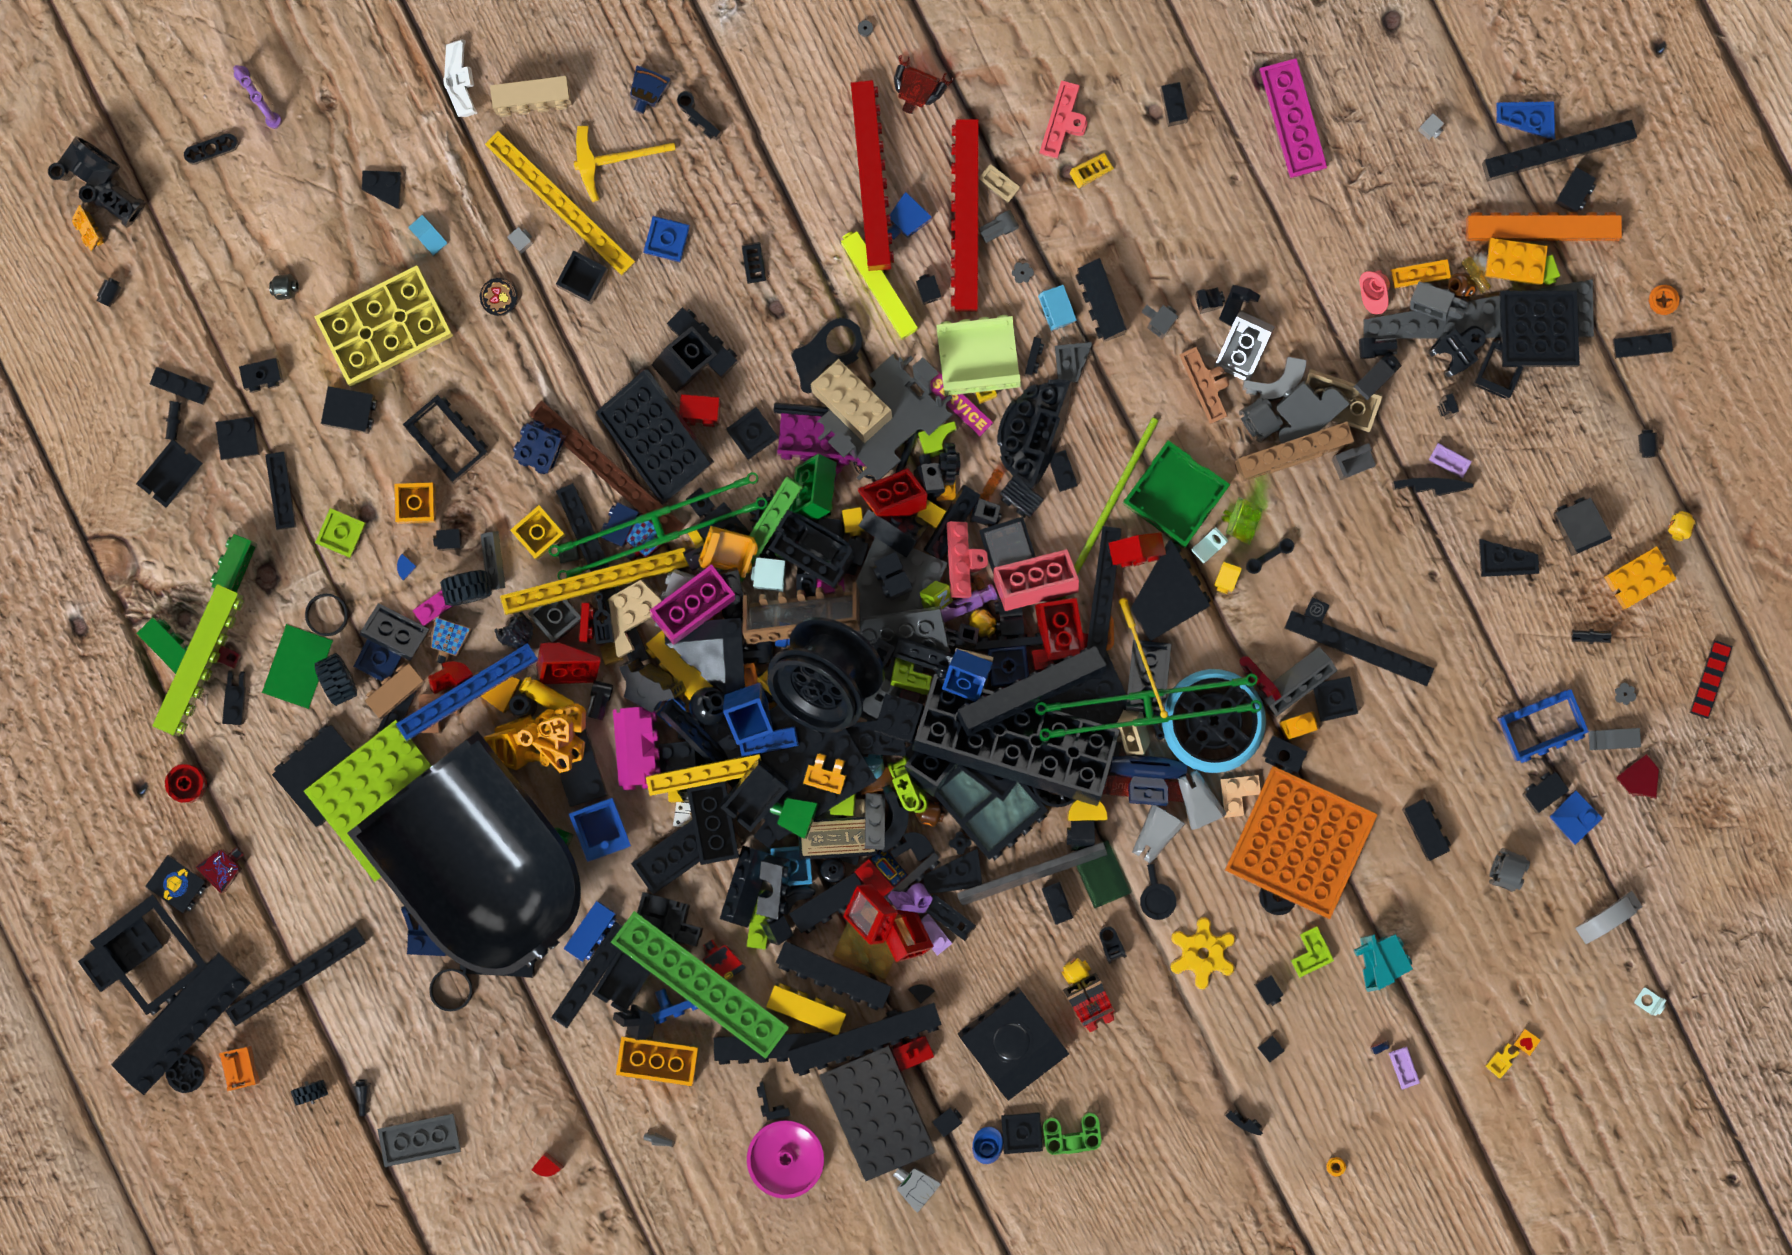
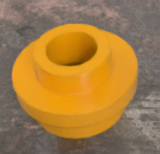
M1333 1157L1328 1160L1326 1169L1330 1175L1338 1177L1345 1172L1346 1164L1341 1158ZM1334 1163L1339 1164L1338 1170H1333L1332 1166Z

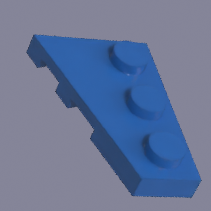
M1554 102L1496 103V123L1554 141Z

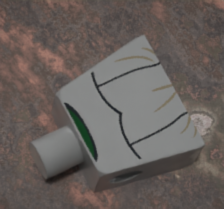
M900 1167L893 1174L901 1182L897 1190L917 1213L941 1185L938 1180L915 1167L910 1173Z

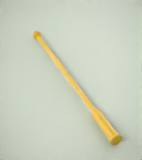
M1122 598L1118 601L1119 605H1121L1128 627L1133 632L1161 710L1160 716L1166 718L1168 712L1164 710L1135 629L1136 624L1128 604V599Z

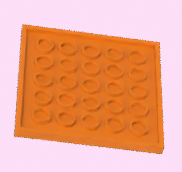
M1272 766L1224 871L1330 920L1378 814Z

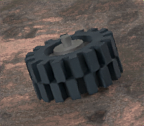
M324 1080L310 1084L306 1081L304 1082L305 1086L291 1090L295 1106L306 1102L314 1104V1100L328 1095Z

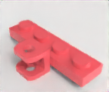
M1061 80L1039 152L1041 155L1058 159L1066 132L1075 136H1083L1085 134L1088 124L1086 117L1073 112L1080 85Z
M949 521L947 523L951 598H970V572H979L988 565L987 552L982 549L969 550L967 522Z

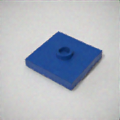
M653 216L643 253L681 263L690 225Z

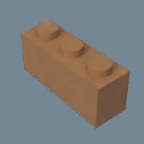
M402 664L396 669L397 674L392 678L388 676L381 682L382 686L378 690L374 688L366 695L368 698L365 702L378 718H384L425 683V680L411 664Z

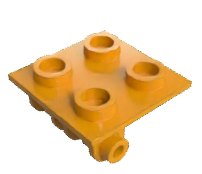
M79 205L72 218L75 229L80 231L84 245L88 246L90 251H92L96 244L97 246L104 244V237L100 231H97L98 227L93 228L96 223L93 222L94 220L90 212L83 210L81 205Z

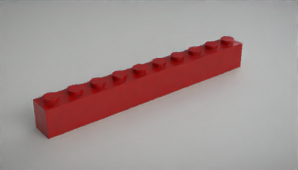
M873 80L851 82L868 271L891 269V263H894L893 251L889 252V245L893 243L892 233L887 231V226H891L890 214L886 215L885 209L889 208L888 196H884V189H887V179L882 178V171H886L885 159L881 160L880 153L884 152L883 141H879L878 135L882 134L881 123H877V116H880V105L875 103V98H879L878 86H874Z
M956 119L955 125H952V136H955V144H952V155H955V163H951V174H955V181H951V193H955V200H951V212H955V219H951V231H955V238H951V250H955V257H951V269H955V276H951V288H955V295H951V307H955V312H978V119Z

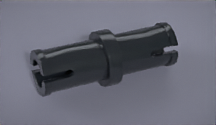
M169 401L168 418L165 421L167 422L165 439L172 440L173 438L177 441L178 426L181 424L179 418L182 403Z
M1589 629V631L1572 630L1571 639L1572 642H1589V644L1594 642L1611 643V631H1594V629Z

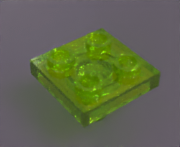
M1238 497L1234 511L1225 510L1223 514L1228 515V517L1222 515V521L1229 523L1226 534L1244 544L1250 545L1255 536V530L1261 519L1263 509L1246 499Z

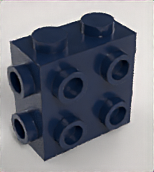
M534 420V422L531 421L523 425L520 431V435H522L520 442H517L513 449V452H515L513 458L518 460L520 465L532 466L536 472L548 474L555 467L566 436L562 435L560 430L555 428L549 429L544 427V423Z

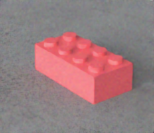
M1067 549L994 568V583L1005 611L1079 593V579Z

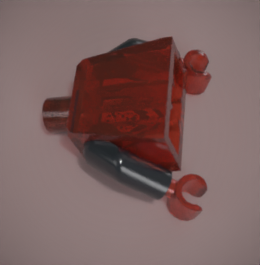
M902 55L899 56V65L894 75V84L896 91L899 93L898 97L905 100L902 108L904 112L913 114L916 106L923 108L925 105L933 104L941 98L947 86L952 84L953 77L951 81L945 80L947 73H944L941 79L910 66L909 56L906 62L901 61Z

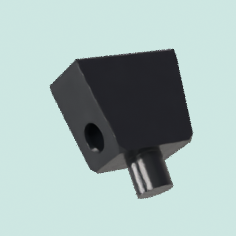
M929 454L920 455V466L914 470V477L927 492V500L932 501L945 492L939 463H931Z

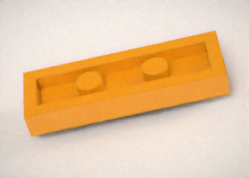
M1448 259L1390 270L1394 289L1414 286L1419 281L1430 283L1447 280L1451 277Z

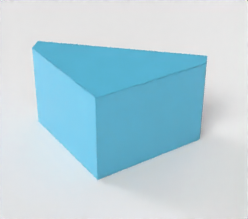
M423 215L408 227L433 256L448 244Z

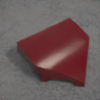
M1647 754L1616 777L1623 788L1629 794H1632V797L1645 796L1657 799L1659 768Z

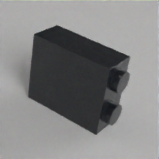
M328 386L321 424L323 426L368 434L369 429L372 430L374 419L371 417L372 412L376 411L377 400H375L373 394Z

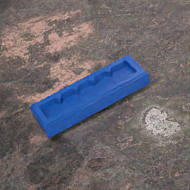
M796 727L775 730L773 733L741 743L739 746L741 756L745 757L799 746Z

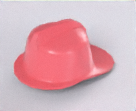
M1381 270L1364 272L1359 279L1363 304L1369 312L1382 314L1386 311L1389 303L1388 291L1390 289V281Z

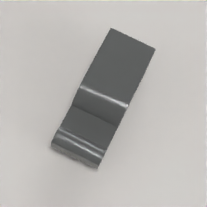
M1640 728L1588 732L1589 750L1641 747Z

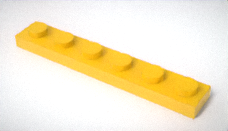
M760 754L646 776L649 795L652 796L742 778L758 759L761 760Z

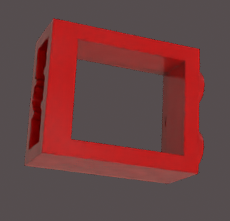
M896 909L898 914L895 919H903L915 944L907 946L894 920L885 941L895 961L899 962L924 955L934 946L918 913Z

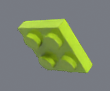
M330 508L315 543L351 558L366 523Z

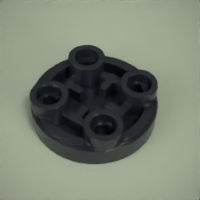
M183 1054L165 1073L169 1085L181 1093L197 1090L203 1084L206 1075L202 1061L191 1054Z

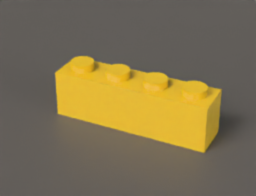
M662 630L646 644L648 647L646 651L653 659L657 657L661 661L659 666L665 672L669 671L674 676V682H683L686 688L684 694L689 700L701 688H715L701 676L700 671L694 666L690 667L680 658L681 655L676 650L670 649L665 645V636Z
M782 983L779 986L774 985L766 1005L767 1008L832 1034H839L847 1014L843 1012L844 1008L837 1005L829 1007L825 1005L826 1001L817 997L815 1000L807 998V993L799 990L797 993L789 991L790 987Z

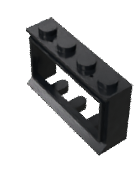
M436 395L403 423V426L450 481L455 484L463 475L489 455L486 451L488 446L482 440L478 441L474 437L476 433L469 425L465 427L461 422L463 420L462 416L457 411L452 412L449 408L451 404L444 396L440 398L439 395ZM435 406H438L479 453L457 473L453 471L414 426Z

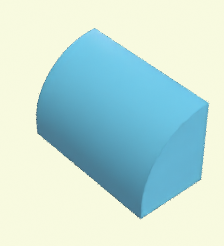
M1064 285L1043 291L1038 295L1051 331L1077 321Z

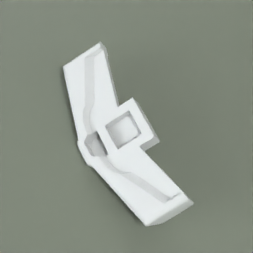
M463 39L446 44L445 74L443 78L444 86L448 91L458 117H468L478 113L467 88L474 86L472 69L468 66L463 68L464 45L466 44V40Z

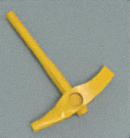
M577 126V160L574 161L575 170L580 171L583 183L592 202L600 200L594 181L596 166L676 150L675 144L669 143L594 157L588 144L589 126Z

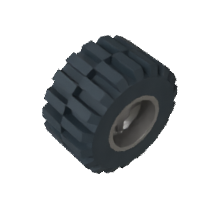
M484 570L453 575L444 578L440 582L445 605L448 606L471 603L492 595L488 573Z
M334 653L315 663L317 677L332 704L337 706L357 696V688L341 656Z

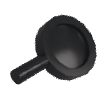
M1155 864L1147 865L1151 885L1142 892L1140 907L1147 917L1154 920H1162L1174 912L1176 896L1168 886L1158 884Z

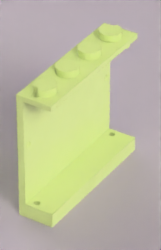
M999 315L997 318L992 319L981 317L974 321L963 319L957 323L944 321L937 325L945 396L1021 387L1013 316Z

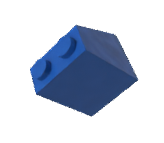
M761 682L724 695L723 712L737 745L773 733L768 699Z

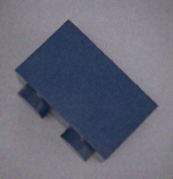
M617 502L616 506L613 505L608 514L611 517L608 523L603 524L601 531L634 520L640 513ZM634 525L601 537L624 548L625 540Z

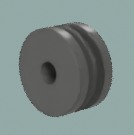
M867 20L861 21L858 25L859 34L863 37L870 36L873 32L872 23Z

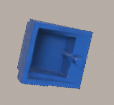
M614 798L569 813L587 862L631 847Z

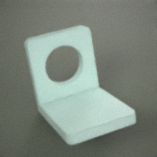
M1215 527L1191 550L1202 563H1205L1228 542V539ZM1214 534L1221 539V543L1215 540Z
M1643 988L1634 1003L1649 1014L1656 1016L1662 1013L1666 1007L1665 1002L1667 1000L1660 998L1649 989ZM1647 994L1653 1000L1649 1006L1643 1005L1641 1001L1642 997Z

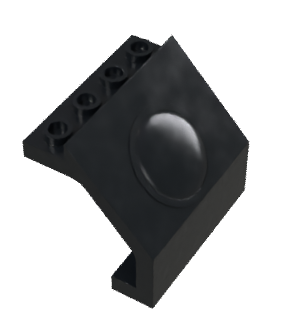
M1019 987L1011 991L1006 997L995 1003L993 1007L957 1033L1008 1101L1069 1055L1068 1051Z

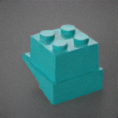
M1375 934L1360 938L1361 946L1354 949L1356 956L1363 954L1365 969L1362 971L1367 992L1380 990L1394 983L1395 979L1413 970L1411 966L1413 964L1408 954H1405L1403 950L1404 944L1396 934L1376 940Z

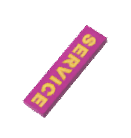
M937 370L939 374L930 381L931 391L943 401L947 396L944 395L942 374ZM963 394L951 395L952 399L946 406L981 437L993 422Z

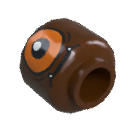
M1456 273L1449 279L1448 289L1455 294V297L1468 298L1476 291V279L1469 273Z
M927 799L928 808L923 813H917L916 817H918L920 823L935 827L938 822L942 823L945 811H942L943 806L941 803ZM921 802L918 810L924 807V802Z

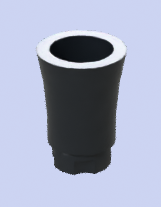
M520 693L510 700L509 707L512 714L519 719L530 714L533 716L537 710V703L525 696V693ZM524 702L525 706L519 709V703Z

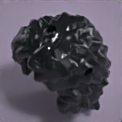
M522 611L513 613L514 616L510 618L507 627L494 629L496 638L502 645L519 649L530 642L533 635V626Z

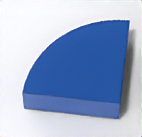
M401 554L397 562V571L404 581L417 566Z

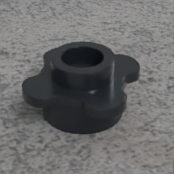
M957 832L956 837L949 841V847L954 848L959 855L964 854V850L972 844L971 840L965 838L962 832Z

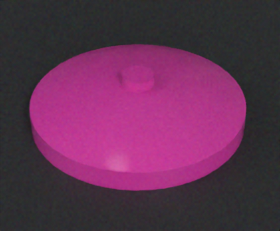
M782 1120L766 1125L754 1136L747 1151V1168L751 1179L760 1190L776 1198H794L808 1192L819 1180L824 1167V1152L818 1137L811 1129L795 1121Z

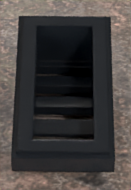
M761 243L741 245L747 284L766 281ZM757 249L758 251L756 253L747 254L746 250ZM759 257V260L748 262L747 258ZM760 264V268L749 269L751 265ZM761 272L760 276L750 277V273Z

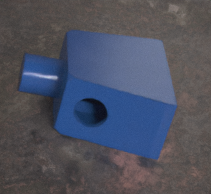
M905 192L890 213V222L893 225L887 231L892 233L893 240L900 233L908 238L932 220V216Z

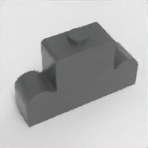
M1306 381L1300 383L1295 389L1291 387L1283 394L1285 398L1277 404V411L1289 423L1280 428L1279 441L1282 444L1320 431L1350 404V401L1334 386L1325 388L1322 397H1319Z

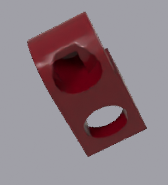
M221 645L218 651L220 657L217 662L235 669L241 655Z

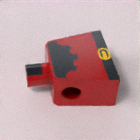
M713 939L703 945L709 954L702 959L703 963L725 980L732 978L746 968L727 945L718 948Z

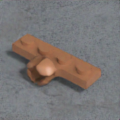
M1197 347L1179 354L1209 423L1213 424L1228 417L1219 397V392L1229 386L1228 377L1216 379L1225 375V370L1220 366L1208 370Z

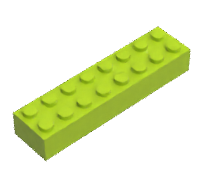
M218 584L216 585L152 725L153 727L178 737L186 732L188 727L187 719L189 716H193L196 710L194 704L197 698L200 699L204 692L203 684L210 679L212 674L210 669L213 663L216 664L220 657L218 651L221 645L224 646L227 642L228 635L226 634L228 629L233 628L236 622L234 616L237 610L240 611L243 607V595Z

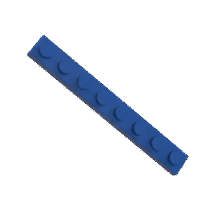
M527 643L396 723V726L404 739L408 741L537 662L538 658Z

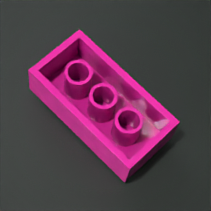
M710 565L650 609V616L671 643L675 645L735 600V594L713 565Z

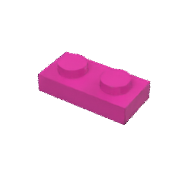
M441 590L412 611L421 624L426 626L453 606L445 605Z

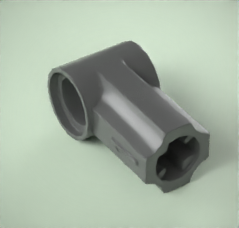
M1008 210L978 230L987 244L1003 234L1007 235L1019 228V225L1011 210Z

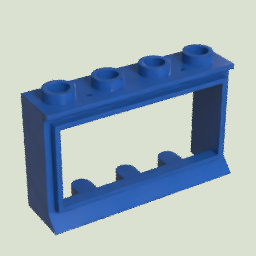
M1571 689L1497 718L1514 761H1520L1521 763L1531 760V756L1538 753L1541 756L1550 752L1549 748L1551 747L1561 748L1567 745L1566 741L1574 739V741L1583 739L1585 738L1584 734L1589 732ZM1568 700L1579 728L1518 752L1507 724Z

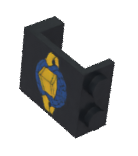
M167 855L145 887L180 912H191L196 905L195 900L198 895L202 896L207 890L206 884L208 881L201 879L184 867L173 856Z

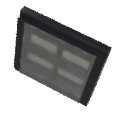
M1023 517L979 530L993 574L995 567L1036 557Z

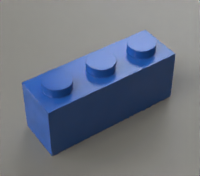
M596 901L564 947V950L582 962L585 959L589 961L595 952L593 948L596 943L600 945L606 936L604 932L607 927L611 929L617 920L614 918L616 913L599 901Z

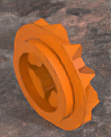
M1659 285L1650 292L1648 302L1650 308L1656 314L1665 316L1677 309L1679 295L1673 287ZM1663 292L1666 299H1672L1666 302L1665 306L1662 302L1656 301L1662 298Z

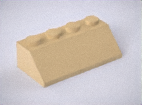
M1309 369L1305 381L1319 397H1322L1325 388L1334 386L1350 401V404L1332 420L1339 423L1348 422L1349 426L1370 433L1382 399V393L1376 391L1366 400L1354 388L1356 384Z

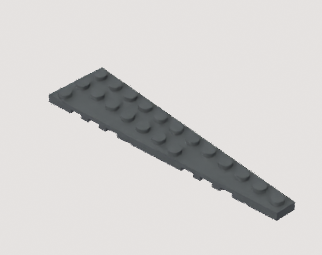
M1593 279L1529 290L1577 291L1579 337L1594 336ZM1495 296L1466 301L1468 303L1467 309L1452 306L1462 311L1464 316L1462 319L1448 316L1446 322L1416 311L1364 319L1363 338L1439 339L1453 327L1461 334L1470 326L1481 327L1486 338H1501L1500 297ZM1475 333L1472 334L1473 338H1479Z

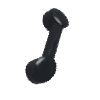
M1288 538L1281 539L1274 549L1258 559H1249L1246 562V570L1251 574L1259 573L1262 564L1280 553H1291L1294 549L1293 541Z

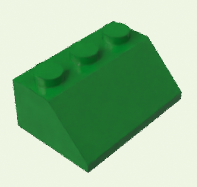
M817 454L795 467L794 480L801 484L803 488L790 506V511L801 514L806 518H821L831 512L837 462Z
M233 534L226 542L225 547L227 550L225 555L222 554L218 561V565H220L218 572H214L210 582L213 588L218 584L237 593L257 543Z

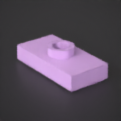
M1437 443L1429 458V461L1460 478L1464 477L1472 462L1440 443Z
M1407 1046L1388 1053L1402 1090L1420 1083Z

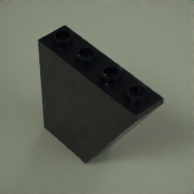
M1172 540L1166 543V555L1159 556V560L1155 563L1130 608L1149 641L1154 640L1210 607V597L1206 591H1201L1199 587L1201 582L1196 575L1192 576L1189 571L1191 566L1186 558L1182 559L1179 554L1182 552L1177 542L1173 543Z

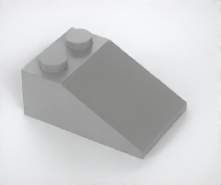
M1240 310L1214 367L1220 366L1225 372L1242 380L1250 381L1275 326Z

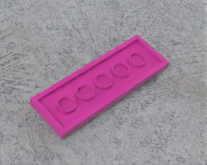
M1297 58L1260 68L1259 71L1289 178L1327 169Z

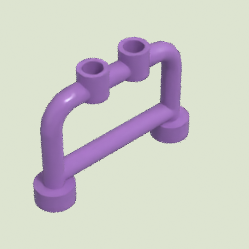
M235 65L233 67L234 77L243 88L247 89L252 102L260 108L266 117V124L272 129L280 127L282 123L281 117L270 110L262 94L257 91L250 78L249 70L244 66Z

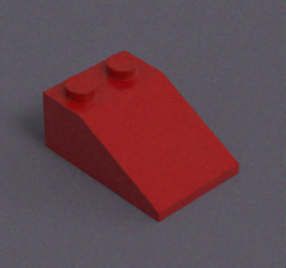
M908 468L858 488V492L876 516H910L927 509V492Z
M1077 598L1035 605L1038 627L1048 661L1063 659L1070 655L1075 656L1085 649Z
M541 643L536 663L538 681L543 684L594 683L600 666V657L562 643Z

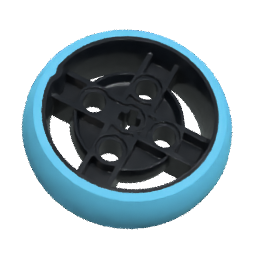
M1207 669L1185 677L1174 688L1232 681V679L1242 677L1226 670ZM1230 685L1231 687L1225 694L1210 692L1198 696L1193 691L1169 694L1165 704V711L1168 712V716L1176 715L1179 705L1187 710L1186 713L1195 712L1194 706L1197 703L1204 706V711L1222 709L1221 703L1223 701H1228L1231 703V707H1236L1244 698L1248 704L1254 700H1258L1262 704L1259 712L1253 713L1251 711L1252 729L1249 737L1241 731L1243 718L1242 713H1237V711L1185 718L1186 729L1190 737L1184 744L1178 736L1176 720L1162 723L1165 740L1174 755L1187 766L1208 773L1230 771L1247 762L1259 748L1266 728L1265 709L1259 694L1253 686ZM1258 704L1252 705L1254 709H1259ZM1211 716L1218 718L1217 722L1219 724L1217 726L1215 724L1213 726L1210 725L1211 720L1209 718ZM1226 728H1231L1234 731V736L1231 739L1224 736ZM1198 731L1206 732L1207 738L1205 741L1197 739ZM1230 746L1236 751L1233 755L1222 759H1206L1197 756L1203 748L1217 750Z

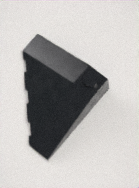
M741 618L708 620L675 645L664 634L665 645L670 649L676 650L681 655L680 658L690 667L694 666L701 672V676L711 685H716L724 695L745 688Z

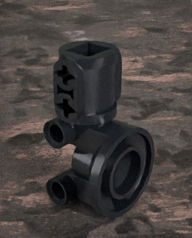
M75 136L59 161L51 164L48 168V175L54 180L68 181L75 174L85 181L86 185L82 186L79 190V198L83 202L95 203L100 209L104 207L122 221L121 224L126 228L133 224L146 204L141 198L136 199L119 186L120 183L113 179L120 169V165L102 150L78 136Z

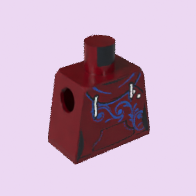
M237 847L229 854L224 849H221L198 864L196 868L220 893H225L242 870L237 861L244 854Z

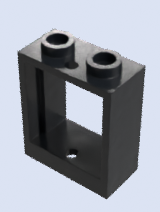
M1492 341L1473 386L1509 400L1523 367L1516 368L1508 388L1482 378L1493 351L1501 353V341Z

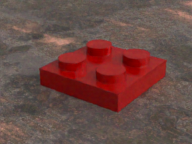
M582 603L579 641L585 644H590V639L594 640V628L591 627L596 609L590 603Z

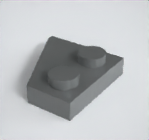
M1091 342L1055 346L1058 379L1068 380L1072 383L1078 382L1092 346Z

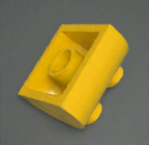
M1076 800L1070 806L1067 813V821L1107 820V812L1101 802H1099L1098 806Z

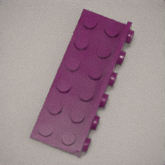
M781 413L777 455L781 456V459L792 460V457H798L800 461H807L815 455L821 454L831 460L838 461V464L849 465L850 462H857L858 466H865L859 458L855 459L850 453L843 458L828 443L835 435L833 432H830L821 441L818 439L824 432L823 424L817 422L821 416Z

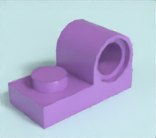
M922 883L912 885L906 893L891 891L888 895V898L897 910L925 913L933 899Z

